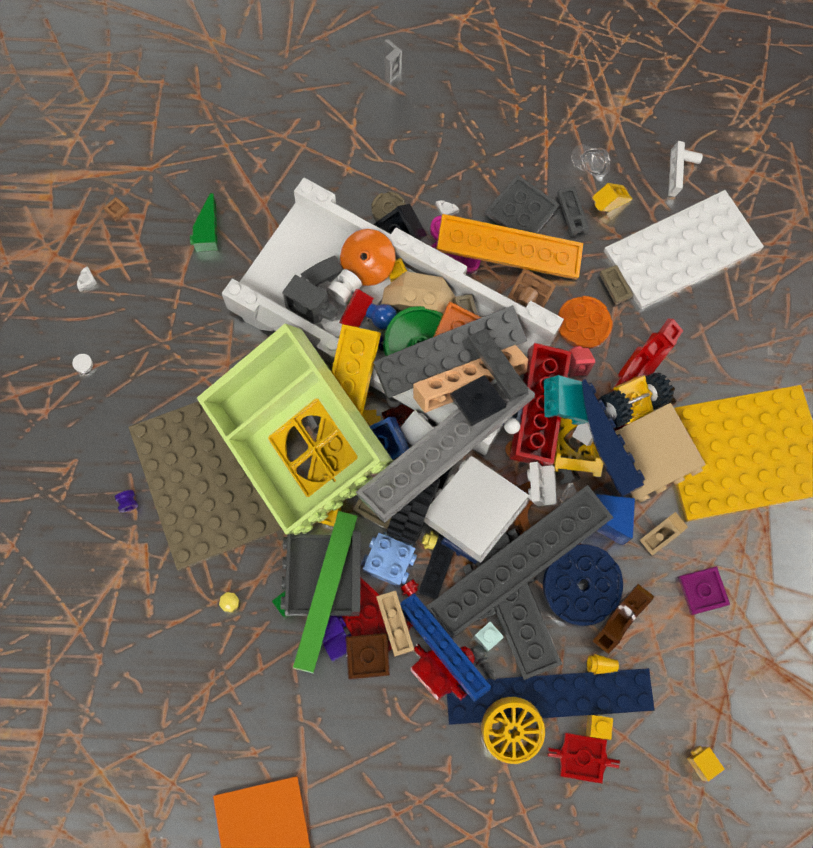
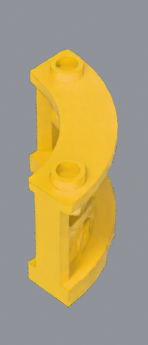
M561 417L560 426L563 429L558 434L554 464H552L555 467V471L567 469L592 472L593 476L601 477L603 463L594 442L590 446L582 445L577 452L571 449L564 441V437L578 425L572 424L571 419ZM582 451H588L589 454H586V453L584 452V454L581 455V452H582Z

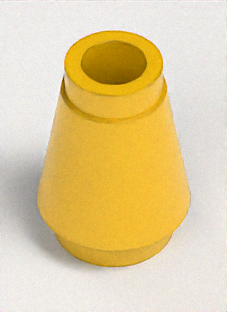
M597 654L587 658V670L594 673V675L618 672V660Z

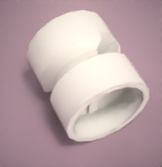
M344 269L337 276V281H333L327 288V292L337 303L345 306L352 298V293L354 294L355 290L362 286V283L354 273Z

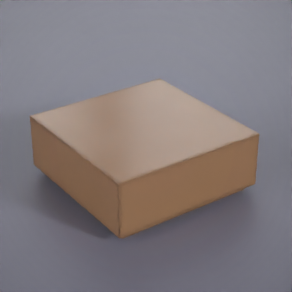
M117 197L103 207V210L116 222L130 211Z

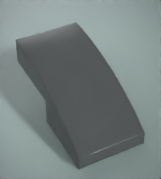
M332 256L301 273V276L306 277L311 284L317 287L327 280L329 282L332 281L344 269L337 257Z

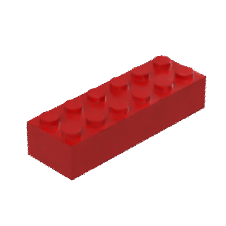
M534 343L528 349L527 372L524 374L523 382L535 393V398L522 408L520 430L513 435L509 459L528 464L538 462L541 466L554 464L561 417H545L544 380L557 375L568 378L572 352Z

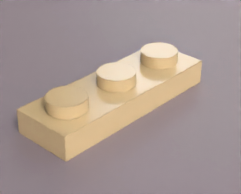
M396 590L376 596L394 657L414 651Z

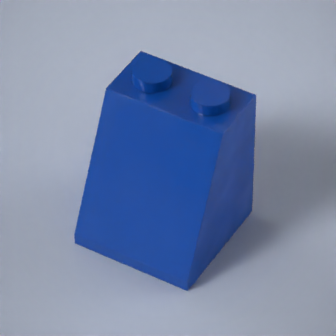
M595 494L613 516V519L598 529L597 532L619 545H625L633 538L635 498Z

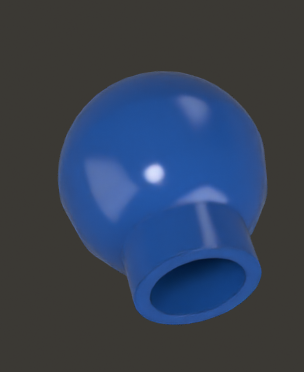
M372 303L366 312V317L372 319L374 326L380 330H386L390 321L397 315L394 307L387 304L375 305Z

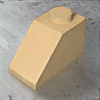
M674 512L641 538L640 541L650 554L654 555L684 532L688 526Z

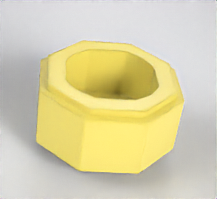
M226 592L220 597L219 605L224 612L233 613L239 608L240 600L235 593Z

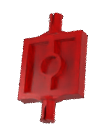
M417 644L414 647V651L420 659L410 668L414 676L437 700L451 692L460 701L465 698L467 694L459 687L458 681L433 650L426 652L420 644Z
M564 733L561 750L548 747V751L555 752L556 754L547 753V757H555L560 760L559 776L603 784V774L606 767L619 769L620 766L611 764V762L620 764L619 759L607 758V740Z

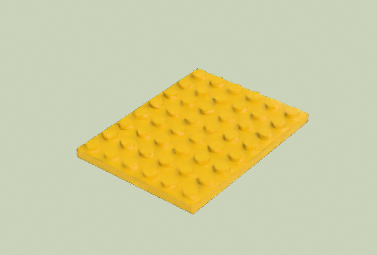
M801 385L674 408L706 464L701 467L702 472L694 476L690 473L684 476V481L676 484L686 522L813 498V420Z

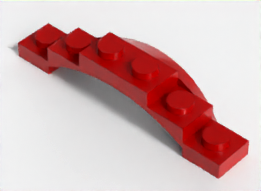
M668 318L658 333L653 332L643 347L638 346L619 372L618 377L620 379L615 387L638 376H647L654 373L676 345L678 338L683 332L674 319Z

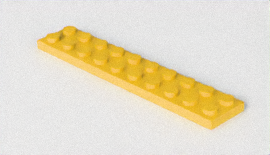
M342 324L331 372L357 410L363 415L374 366L373 361H375L381 333ZM322 417L316 442L333 430V424ZM340 435L336 436L322 448L323 455L335 471L341 468L344 460V444ZM313 455L307 480L323 482L328 478V474L316 456ZM341 507L335 511L332 509L327 513L328 517L319 523L334 527L338 511H341Z

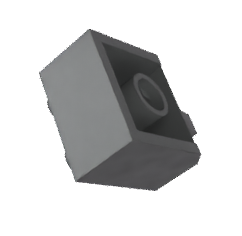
M295 274L282 292L285 307L312 324L320 323L323 318L333 322L339 313L338 309L329 303L327 291L321 286L316 287L311 284L306 277H299Z

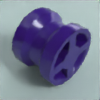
M133 490L123 491L114 496L116 502L119 503L118 510L120 513L129 512L138 507L137 501L134 500L135 493Z

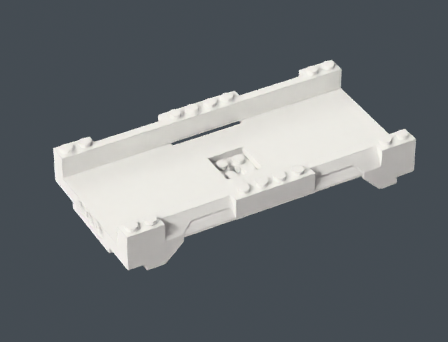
M303 178L294 190L296 203L241 281L238 282L231 279L222 292L227 309L241 316L245 322L259 330L277 331L284 324L302 329L321 358L333 364L339 338L324 331L322 327L323 323L330 322V320L323 318L320 323H310L285 307L282 292L295 274L301 277L302 272L329 257L336 256L341 264V249L347 238L356 231L373 229L383 233L390 239L395 249L396 258H402L403 262L427 275L443 277L448 286L453 289L452 292L456 297L472 294L478 316L485 317L513 305L527 338L526 342L516 346L526 357L528 349L534 343L551 346L564 320L532 301L529 302L527 307H524L466 275V265L400 229L395 228L392 234L360 218L337 205L335 194L306 178ZM366 253L362 255L363 260L367 259ZM406 267L407 272L416 273V272H414V271H412L411 269H409V268ZM337 277L330 282L327 280L319 286L327 291L331 283L337 281ZM388 277L377 285H362L359 290L373 297V304L381 305L384 288L392 282ZM328 294L329 303L339 311L334 320L341 319L348 304L345 306L341 305ZM365 315L359 328L380 332L384 338L385 330L378 329L374 326L372 319L367 318ZM379 347L375 361L386 357L384 351H380ZM373 366L369 385L385 394ZM524 374L520 375V378L522 379V381H523ZM413 389L392 397L413 410L423 413L427 418L436 422V425H439L458 409L457 405L451 402L424 413L413 398ZM504 425L496 429L478 444L474 450L486 456Z

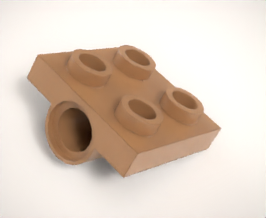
M523 269L508 298L524 307H527L529 302L532 301L544 308L556 284Z

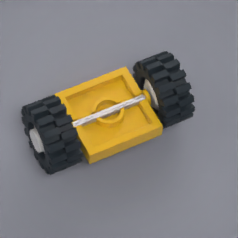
M659 372L647 376H638L614 387V391L601 396L598 400H602L606 408L604 413L607 418H612L616 426L615 428L630 424L652 413L653 409H658L670 403V400L673 399L671 395L674 394V391H671L673 386H669L671 381L669 379L665 380L667 376H661Z

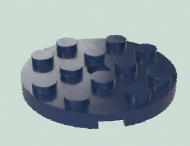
M578 544L546 568L543 578V592L547 604L558 617L574 625L589 626L602 622L612 611H615L623 593V576L619 565L608 552L597 546ZM582 579H586L588 583L587 588L584 590H580L578 586Z

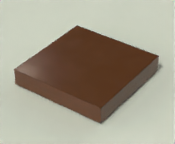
M387 633L345 636L348 679L390 675Z

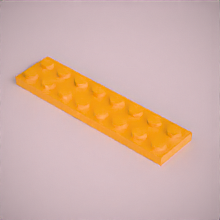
M442 214L436 250L577 280L580 273L583 243Z

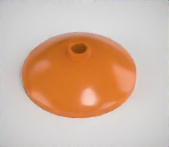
M362 229L350 235L344 242L340 255L343 269L354 273L360 279L363 286L377 285L386 280L393 271L396 260L395 249L390 239L383 233L373 229ZM364 253L367 254L366 260L362 259V255Z

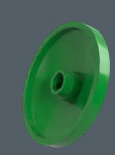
M424 306L410 307L399 312L390 321L384 333L383 348L385 356L433 338L443 314L438 311L425 309Z

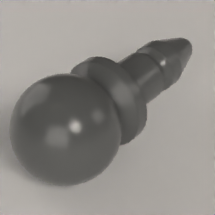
M479 645L473 646L470 650L474 654V661L477 662L476 665H481L486 675L490 679L496 680L495 672L487 662L489 657L486 656L485 649Z

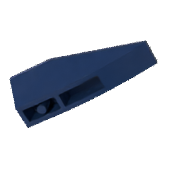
M586 379L582 380L584 407L594 445L620 496L623 497L644 486V475L640 469H635V460L632 454L625 451L623 446L626 444L620 434L617 435L613 429L616 427L611 417L607 418L604 413L606 410L605 405L601 399L597 400L594 395L596 393L595 387L591 382L588 383Z

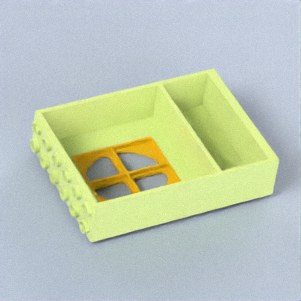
M288 324L281 326L197 397L201 406L286 535L308 533L313 529L312 525L314 523L325 520L328 517L327 513L332 509L333 511L339 509L345 499H350L357 495L356 491L393 462L302 329ZM306 416L325 418L333 424V430L318 442H315L304 427L302 419ZM295 426L308 444V450L291 462L287 456L286 441L289 430ZM340 435L344 444V460L341 468L335 471L323 455L322 448L336 436ZM315 455L327 472L328 478L323 482L310 481L299 475L297 468L311 456Z

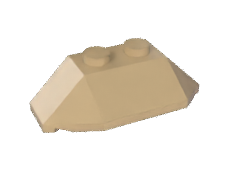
M406 271L384 288L381 304L391 305L395 310L401 311L410 307L424 306L425 309L438 311L443 314L449 302L453 303V298L456 296L443 277Z

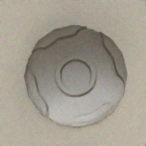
M395 192L378 194L371 204L374 219L378 221L396 207L405 205V200Z

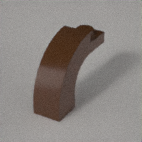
M637 584L620 601L615 611H612L592 641L609 654L620 643L625 632L637 616L652 602L654 596Z

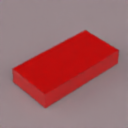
M356 289L339 323L359 328L374 298Z

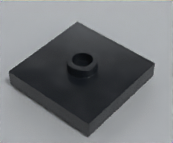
M485 375L450 393V397L471 426L506 408L505 401Z

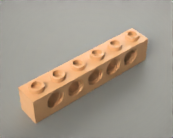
M516 345L501 350L519 376L527 372L528 358ZM481 358L414 383L413 398L424 413L454 402L450 397V393L483 375L486 376L489 382L493 381L494 377Z

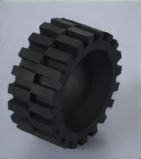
M440 479L435 480L392 516L387 529V535L416 545L425 524L424 519L429 506L435 498Z

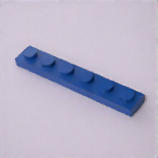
M415 593L400 602L404 616L474 702L491 690L490 684Z

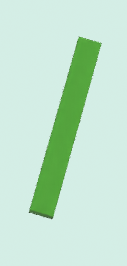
M338 511L293 669L314 674L352 539V533L358 517L356 515Z

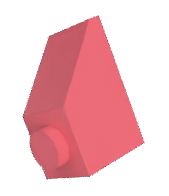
M573 347L569 350L572 352L569 377L588 376L595 364V358L589 348Z

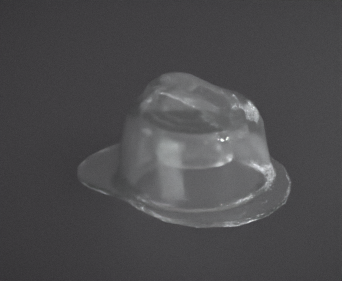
M582 144L573 149L571 156L576 167L593 176L603 177L610 170L612 160L604 148H594Z

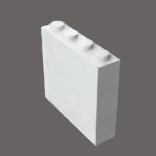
M471 456L467 461L464 460L461 463L459 471L455 475L450 476L445 488L440 489L436 493L435 500L430 504L424 522L481 563L529 503V495Z

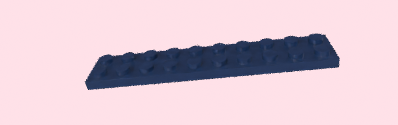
M649 668L618 670V672L596 675L592 672L541 675L525 680L523 677L497 678L496 680L485 679L490 684L491 690L475 702L460 684L459 687L467 694L461 701L453 692L446 694L449 725L482 723L483 716L489 706L505 697H519L529 701L537 708L542 718L655 711ZM516 707V719L523 710L522 708ZM511 708L504 709L507 718H510ZM527 712L523 720L532 717V714Z

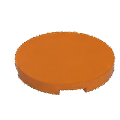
M582 296L566 301L559 310L558 316L564 320L558 332L563 340L573 347L595 348L605 342L612 330L613 321L606 305L594 297Z

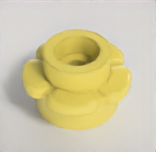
M430 531L429 534L425 533L421 542L424 544V549L433 550L438 535L434 534L433 531Z

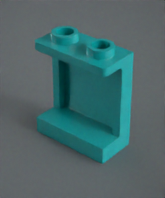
M560 375L545 379V417L559 416L571 419L574 425L588 423L584 407L582 382Z

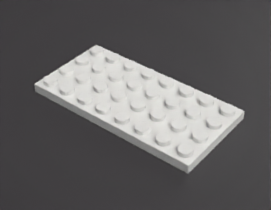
M726 190L605 247L604 253L613 266H618L633 294L634 300L639 308L643 309L762 250L764 246Z

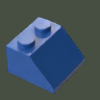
M388 417L369 426L392 460L397 459L409 449L396 417Z

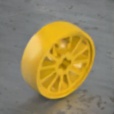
M505 697L495 701L486 710L481 723V735L487 750L495 758L505 763L519 764L530 760L539 752L545 738V725L539 711L529 701L519 697ZM516 707L522 708L523 710L516 719ZM511 708L510 718H507L503 711L504 709ZM527 712H530L532 717L522 722ZM499 721L503 723V726L498 730L492 728L494 723H499ZM536 722V728H525ZM515 726L517 730H513L512 733H510L509 729L511 730ZM492 734L493 736H495V737H497V738L491 740V739L489 738V735ZM524 734H535V736L530 738ZM521 739H524L530 744L524 747L523 743L521 742ZM504 741L501 748L495 747V745ZM511 742V751L507 752L506 749ZM516 742H518L522 748L519 751H516Z

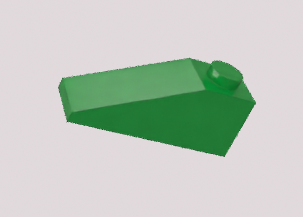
M213 193L209 194L193 225V234H190V244L194 245L196 252L218 251L216 200Z

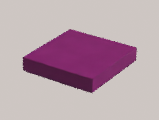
M717 566L678 577L690 615L730 605Z

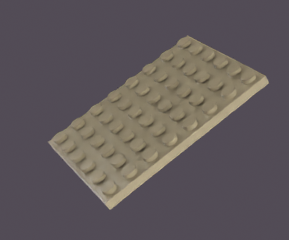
M199 401L129 426L178 571L283 531Z

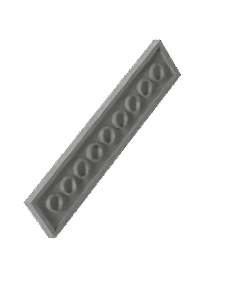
M494 379L490 383L505 401L506 408L471 426L458 408L356 491L357 496L385 523L535 398V393L528 388V393L510 402Z

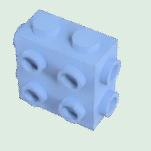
M387 532L383 534L378 533L377 537L373 536L369 547L372 549L369 556L365 554L362 560L363 572L399 588L401 583L405 584L408 579L409 573L406 571L409 565H414L417 557L414 554L416 548L405 541L395 540L394 537L387 535Z

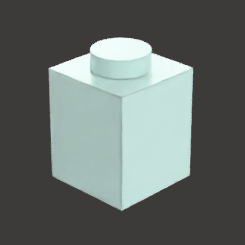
M489 622L473 638L487 653L504 637Z

